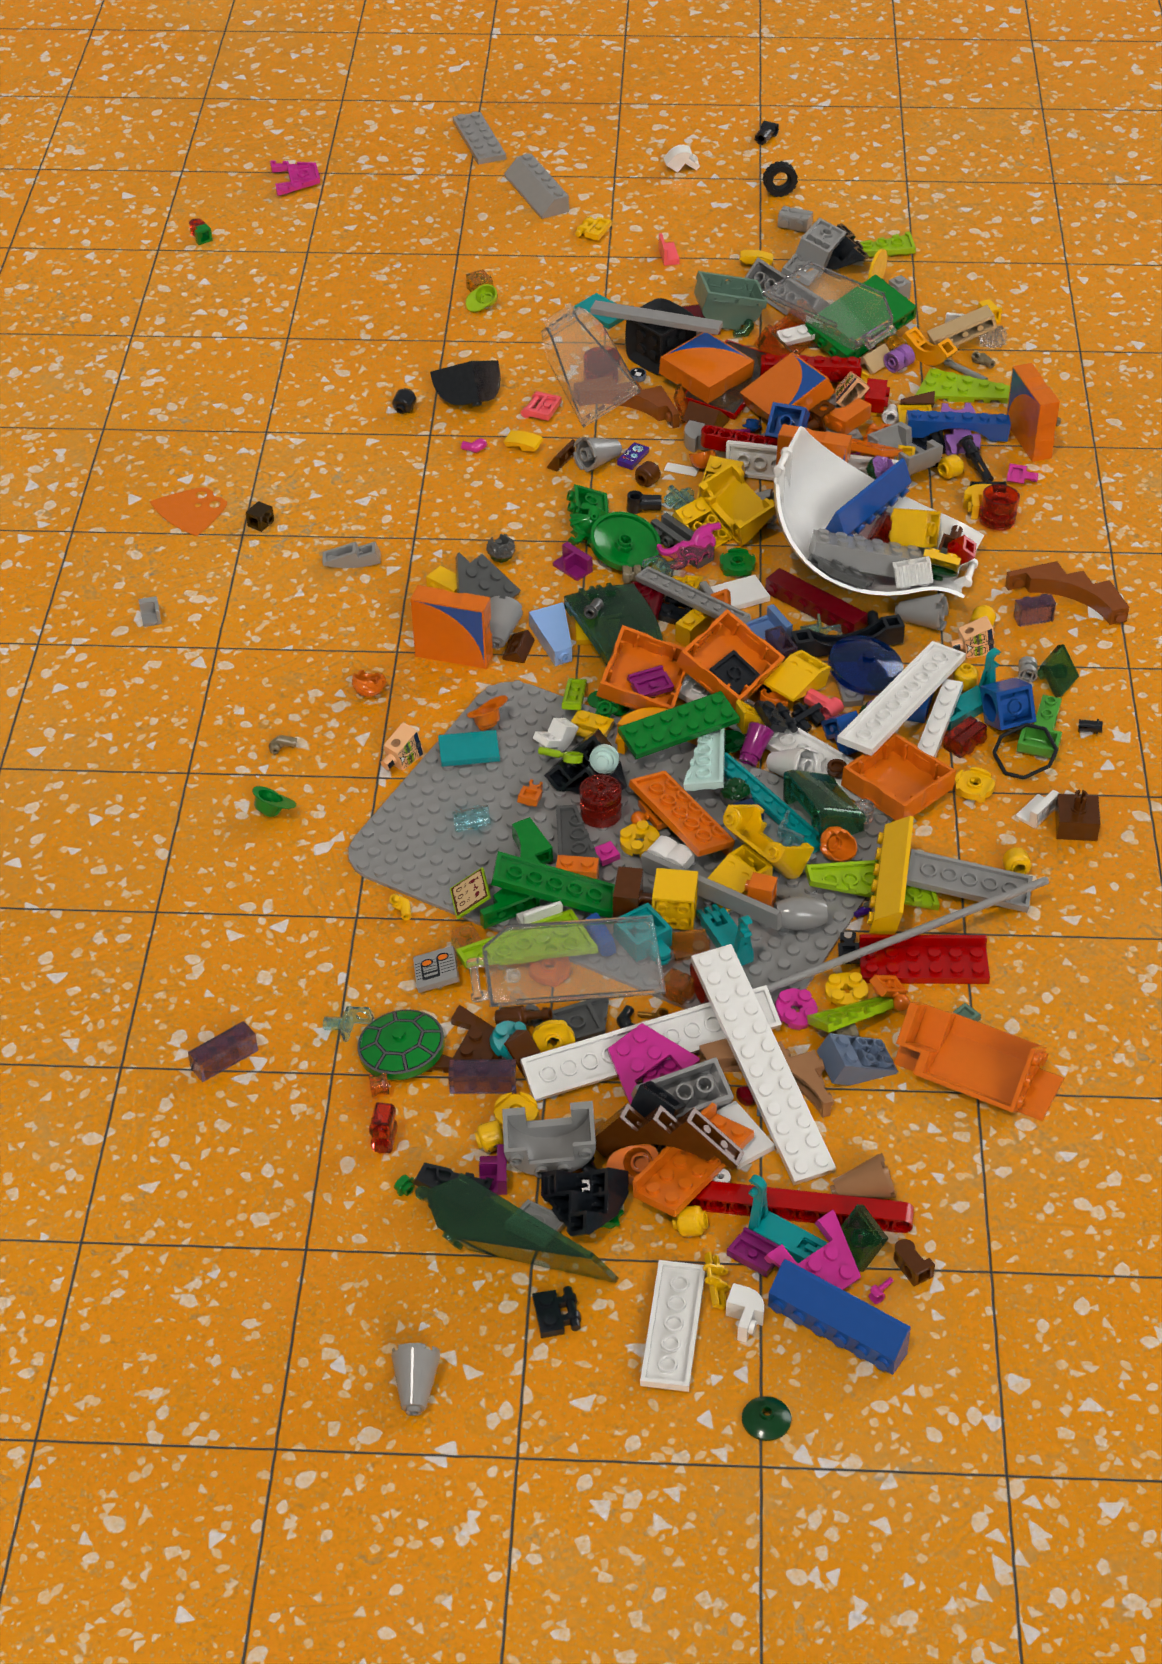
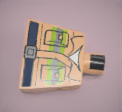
M849 372L835 389L836 403L841 407H845L855 399H861L870 387L856 374Z
M987 616L961 626L958 629L959 639L950 641V647L956 650L962 649L966 653V658L985 656L992 648H995L993 627Z
M403 722L385 742L384 750L386 757L381 761V765L386 770H390L393 766L404 770L419 759L424 752L418 730Z

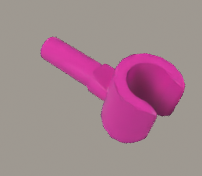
M891 1277L881 1285H873L871 1287V1293L868 1297L874 1304H879L885 1298L883 1291L893 1283Z

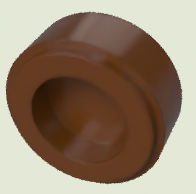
M841 759L830 760L827 764V773L832 777H842L843 767L847 765L846 762Z

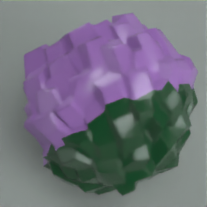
M877 455L868 462L866 470L868 475L876 480L894 464L888 457Z

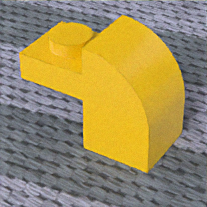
M975 484L965 490L963 509H967V512H970L971 520H978L979 509H991L993 497L992 484Z

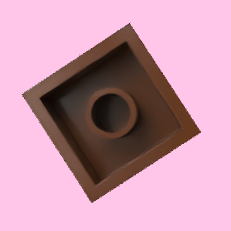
M1077 790L1075 794H1058L1055 807L1056 839L1097 841L1100 829L1099 797L1088 795L1084 790H1082V795H1080V790Z
M618 866L613 893V920L646 903L652 905L653 893L644 892L642 868Z

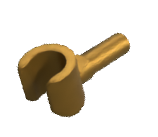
M659 1008L656 1013L638 1011L637 1016L655 1019L668 1015V1010L666 1008Z

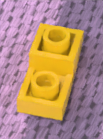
M743 250L739 253V260L746 265H753L757 258H760L770 266L773 262V254L765 251Z
M511 430L503 442L506 447L520 446L522 451H536L543 438L530 432Z

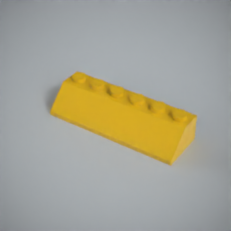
M913 816L885 824L883 832L878 833L876 843L880 844V847H877L875 853V860H878V863H875L873 875L876 876V879H873L871 891L874 892V896L871 895L869 901V908H872V912L869 911L867 917V924H870L869 933L896 934L904 911Z

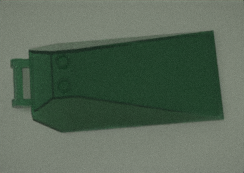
M463 1173L458 1178L429 1189L426 1186H419L415 1191V1195L419 1200L428 1203L437 1227L444 1232L442 1237L460 1250L462 1247H465L473 1252L614 1283L619 1279L594 1253Z

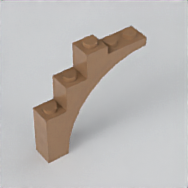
M726 1038L699 1045L700 1063L717 1057L723 1072H741ZM782 1041L778 1042L801 1093L816 1107L822 1118L830 1116L831 1106L834 1105L831 1093H827L822 1078V1071L825 1069L823 1060L818 1058L814 1050L791 1056L789 1049H785Z

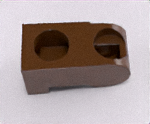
M901 1239L896 1242L894 1261L914 1287L934 1277V1262L930 1258L923 1260L915 1250V1245L911 1240Z

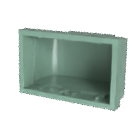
M698 271L694 294L703 316L707 319L723 321L722 328L740 330L741 325H749L755 322L762 310L767 306L768 301L758 280Z

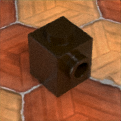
M258 501L246 511L247 526L262 532L274 521L273 507Z

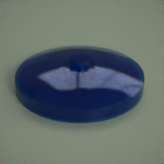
M849 636L837 641L833 645L828 657V665L831 666L830 672L833 677L849 690L864 695H879L904 670L903 662L893 648L878 639L867 636Z

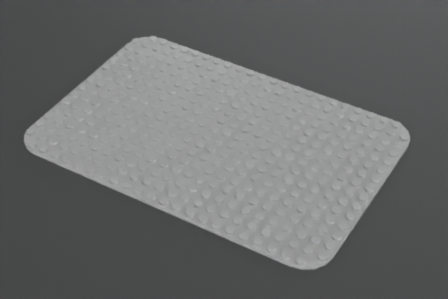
M520 680L490 685L472 701L445 734L479 732L480 730L473 718L467 717V714L476 710L490 699L505 695L508 697V700L499 708L500 720L494 727L485 730H496L500 761L441 767L438 740L355 835L348 847L349 862L355 872L364 878L454 915L456 914L450 888L483 867L491 898L461 917L481 926L480 909L493 905V895L502 889L491 885L498 851L520 857L519 849L512 837V824L530 817L553 847V862L546 865L556 867L559 855L556 806L576 804L594 847L611 841L620 853L619 860L605 866L599 865L598 880L615 884L618 866L642 868V860L639 854L628 855L620 847L621 829L632 824L631 815L634 812L641 811L638 807V800L641 798L636 793L630 791V779L665 770L684 789L683 783L687 771L690 769V761L694 757V749L697 745L684 742L639 759H635L629 749L625 755L618 753L627 787L612 799L603 798V796L576 794V792L556 791L544 775L562 757L554 758L538 754L539 742L534 740L533 736L535 731H548L553 718H566L571 721L578 710L562 709L564 696L523 683ZM582 704L581 710L591 713L597 711L594 707ZM612 714L610 718L614 719V726L606 738L612 747L617 750V744H615L617 724L622 718ZM575 735L570 746L562 753L572 750L585 738ZM736 760L819 833L822 834L827 828L834 826L847 830L857 842V852L854 858L846 862L875 860L876 849L880 847V844L876 843L878 833L883 832L885 824L892 822L886 815L876 814L866 807L808 786H800L784 777ZM530 779H533L534 785L540 784V781L543 782L542 797L537 807L517 803L518 795L523 785L529 787ZM721 788L686 791L735 840L732 851L743 845L723 823V815L727 806L721 800ZM764 812V820L762 821L767 823L764 834L785 847L801 846L795 838ZM669 827L659 830L660 835L667 836L678 844L686 845ZM820 850L811 854L807 864L836 862L827 859ZM722 851L700 857L695 855V862L688 870L698 871L699 875L708 878L726 858V855ZM805 868L797 879H787L773 869L772 876L778 877L776 902L798 896L825 900L828 918L826 924L808 930L780 928L778 931L752 920L753 923L749 924L748 928L752 933L750 938L754 962L742 966L752 989L768 985L824 963L840 939V933L846 930L854 918V912L861 907L867 897L809 886ZM643 871L644 892L653 893L655 876ZM698 896L696 910L702 909L704 912V907L707 906L712 910L711 905L715 903ZM539 899L540 906L550 902L543 899ZM563 905V912L572 909L583 926L585 919L592 914ZM732 910L728 911L738 926V919L743 915ZM696 913L694 930L672 929V946L669 947L671 949V960L666 965L658 966L650 957L636 963L616 940L617 952L613 956L603 957L598 950L599 954L569 957V961L573 964L683 1009H688L709 1002L691 963V956L716 949V947L702 928L701 920ZM600 916L613 937V916L611 919ZM516 917L488 929L501 934L521 926L517 922ZM815 975L771 992L770 995L773 1003L775 1004L779 993L783 990L790 988L807 989Z

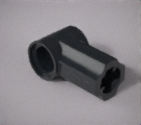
M764 120L760 130L755 134L757 143L763 145L772 136L776 137L779 131V124Z
M636 490L630 491L627 494L626 510L629 513L638 514L642 510L661 511V495H643L640 491Z

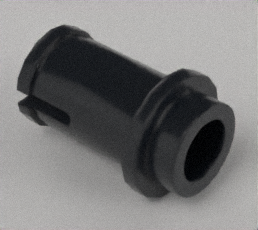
M1079 719L1078 732L1102 733L1103 721H1099V719L1097 721Z

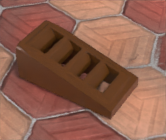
M935 391L903 398L900 400L899 405H931L933 407L935 404Z

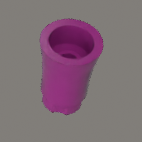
M750 722L738 760L743 764L756 767L766 746L774 735V731L760 723Z

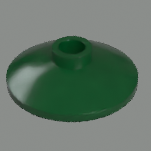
M931 564L934 580L942 581L943 578L958 575L953 570Z
M725 730V752L729 754L740 750L744 744L745 736L739 731Z
M769 1396L758 1397L751 1400L744 1407L742 1424L752 1437L762 1441H773L781 1438L788 1432L791 1426V1413L788 1407L777 1398Z

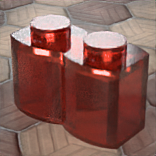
M376 1102L369 1126V1133L372 1136L371 1148L374 1152H392L398 1128L395 1120L396 1108L393 1104Z

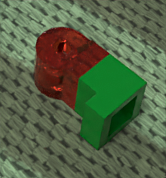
M198 218L189 221L190 233L192 236H195L198 245L213 241L211 228L204 221Z

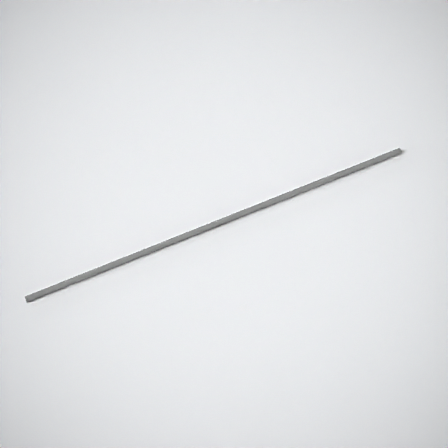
M1046 876L770 983L767 985L769 993L1049 884V880Z

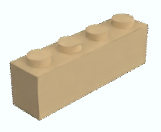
M986 305L927 331L929 342L933 345H937L946 338H949L957 346L996 329L997 324L993 312Z

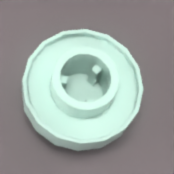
M601 744L593 749L589 761L595 771L607 774L614 771L617 767L619 754L611 745Z

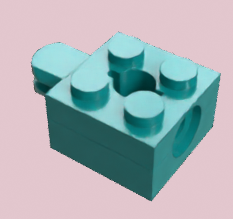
M649 903L613 920V937L636 963L648 957L658 966H663L670 962L671 949L669 947L672 946V927Z

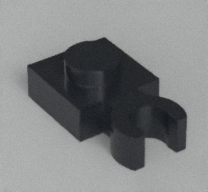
M844 932L840 933L838 957L860 949L859 943H856L855 932H852L851 938H846ZM860 958L845 964H860Z

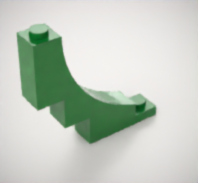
M530 817L512 824V837L519 849L521 858L545 865L553 862V847ZM502 888L493 895V905L480 909V924L486 929L514 918L518 913L540 906L539 898Z

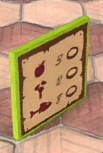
M483 867L450 888L457 919H460L491 898Z

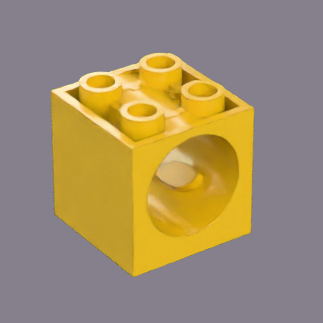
M893 508L891 513L892 529L889 533L890 542H897L901 546L913 545L923 548H938L941 511Z
M657 868L652 895V907L672 929L694 930L698 900V871Z

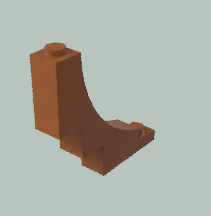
M612 376L574 384L573 399L577 401L580 407L603 404L625 406L642 411L658 421L666 420L673 429L679 427L680 413L662 386L642 390L637 381L618 385Z
M1058 561L1007 572L1005 583L1007 590L1025 587L1029 593L1054 594L1076 600L1098 612L1109 625L1127 621L1129 606L1110 580L1093 584L1084 571L1066 574Z

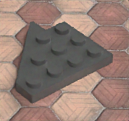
M460 552L457 553L455 557L457 593H469L490 598L500 596L499 598L505 599L506 596L514 599L519 595L521 590L483 554L469 562Z

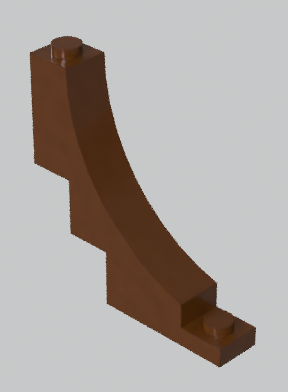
M627 1103L595 1130L596 1150L604 1157L616 1150L632 1145L657 1144L687 1151L706 1161L716 1156L728 1168L734 1170L738 1167L745 1153L695 1107L677 1120L661 1105L644 1118Z

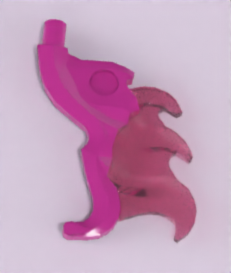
M720 522L708 523L699 527L694 532L690 541L683 540L671 548L665 549L661 544H657V551L661 555L669 556L676 562L675 565H670V569H684L692 560H695L697 565L702 561L705 554H708L709 559L713 556V547L716 544V540L712 532L721 529Z

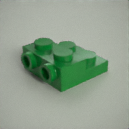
M574 484L572 490L568 491L566 499L570 502L567 511L571 512V514H575L577 508L583 502L592 504L609 513L607 493ZM581 510L583 514L588 515L589 510Z

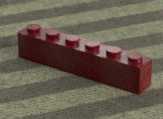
M778 568L766 578L765 589L769 595L843 634L867 627L868 613L781 568Z

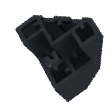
M842 223L838 224L836 227L847 233L833 250L826 268L835 270L866 260L869 257L862 250L863 246L861 243L854 240L856 237L854 233Z
M596 729L570 750L583 753L582 763H566L561 758L544 775L556 791L576 792V794L590 796L598 795L603 796V798L612 799L627 787L620 760L615 770L607 774L598 773L590 764V754L595 747L601 744L611 745L599 729Z
M607 1167L581 1173L562 1170L541 1172V1196L551 1204L553 1213L560 1222H564L567 1227L566 1231L571 1237L589 1235L618 1216L628 1196L629 1171Z

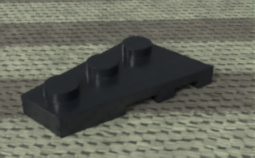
M424 1162L413 1184L460 1210L475 1216L494 1179L488 1177L486 1179L474 1177V1174L467 1172L465 1175L455 1173L450 1168Z

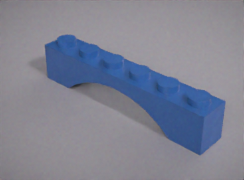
M907 410L905 424L912 428V438H924L939 430L961 428L978 432L990 441L1008 442L1011 427L1010 417L1005 414Z

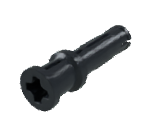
M967 435L959 441V446L963 447L966 458L971 459L983 482H986V480H991L992 482L994 478L980 456V448L976 447L973 442V436Z

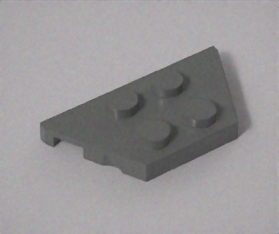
M812 553L808 558L810 562L818 564L817 567L828 575L861 589L871 587L874 582L873 578L858 573V569L852 566L846 568L842 566L843 563L835 559L829 561Z
M605 994L552 1010V1020H564L567 1022L575 1034V1042L605 1034L609 995ZM543 1019L530 1020L533 1027L544 1022ZM554 1037L551 1038V1039L554 1040L555 1042L559 1041L558 1039H555Z

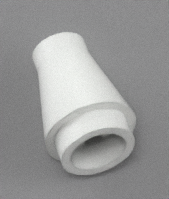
M889 404L882 414V420L886 424L893 425L898 421L899 415L897 406Z

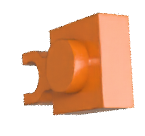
M530 779L529 787L523 785L518 795L517 803L537 807L542 797L543 782L540 781V784L534 785L533 779Z

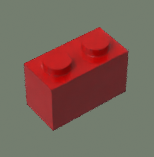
M867 378V385L870 388L865 393L864 401L871 404L872 413L883 414L884 407H888L890 387H887L888 380Z

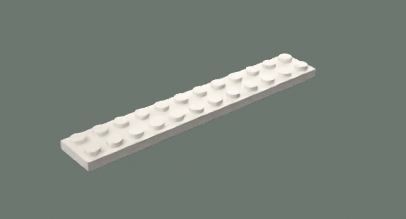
M732 944L692 955L691 963L793 1185L834 1173L836 1166Z
M767 985L754 988L753 991L771 1030L781 1027L782 1024ZM710 1002L641 1022L692 1054L699 1052V1045L726 1038ZM641 1023L520 1059L532 1097L536 1101H540L618 1077L607 1052L608 1048Z

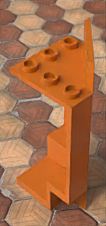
M910 1002L896 1044L900 1046L894 1061L895 1065L913 1071L914 1075L1012 1113L1019 1112L1043 1121L1065 1079L1062 1076L1040 1068L1047 1061V1047L922 1002Z

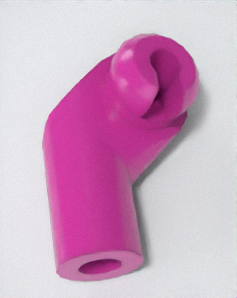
M479 438L472 443L463 441L461 449L477 453L486 448L487 441L483 438Z

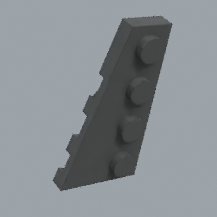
M576 804L556 806L558 854L599 858L595 852L593 842L589 838V833L585 829L583 819Z

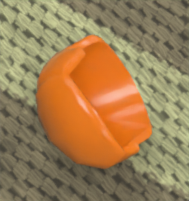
M709 450L697 452V454L690 453L689 458L694 467L704 469L707 466L710 455H717L715 451Z
M765 688L760 691V701H770L775 707L777 703L781 702L784 706L788 707L789 701L781 694L773 691L767 693Z

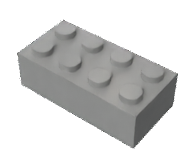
M717 1057L650 1080L686 1104L683 1113L676 1115L675 1118L677 1120L693 1107L701 1113L704 1108H707L713 1102L717 1105L718 1110L730 1104L734 1098ZM641 1084L634 1087L631 1093L632 1098H634Z

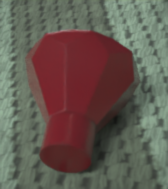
M741 1086L737 1088L736 1097L738 1101L745 1106L752 1105L755 1100L749 1087Z

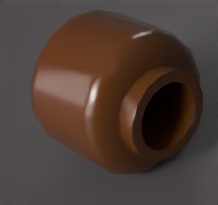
M651 461L644 462L635 471L637 483L645 487L652 486L661 477L659 466Z

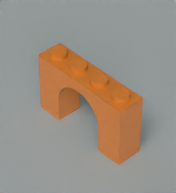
M857 398L845 407L835 408L823 417L825 427L837 433L849 434L870 419L871 404ZM822 406L819 410L825 411L828 407Z

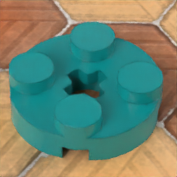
M503 1021L494 1028L490 1035V1046L493 1052L498 1057L501 1055L506 1058L505 1061L509 1063H515L504 1043L516 1030H527L526 1025L520 1021Z

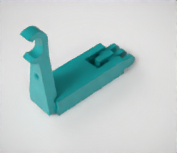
M992 648L986 655L985 668L979 686L977 685L960 695L946 731H952L983 713L980 686L996 682V668L1000 664L994 658L1001 653L997 648Z
M717 904L711 905L712 910L709 906L704 907V912L702 909L696 910L697 916L701 920L702 928L716 948L732 944L741 966L754 962L750 938L752 933L748 928V925L753 923L749 915L740 917L737 926L724 907L719 908Z
M755 1174L750 1178L749 1182L755 1185V1187H752L748 1192L753 1197L748 1229L778 1245L783 1244L797 1263H800L827 1244L826 1241L768 1211L766 1181Z

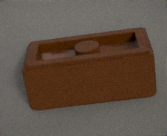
M574 439L552 459L547 466L548 469L557 472L574 456Z
M529 630L512 635L503 654V660L524 663L535 641Z
M516 1030L504 1045L525 1078L520 1059L541 1052L528 1030Z

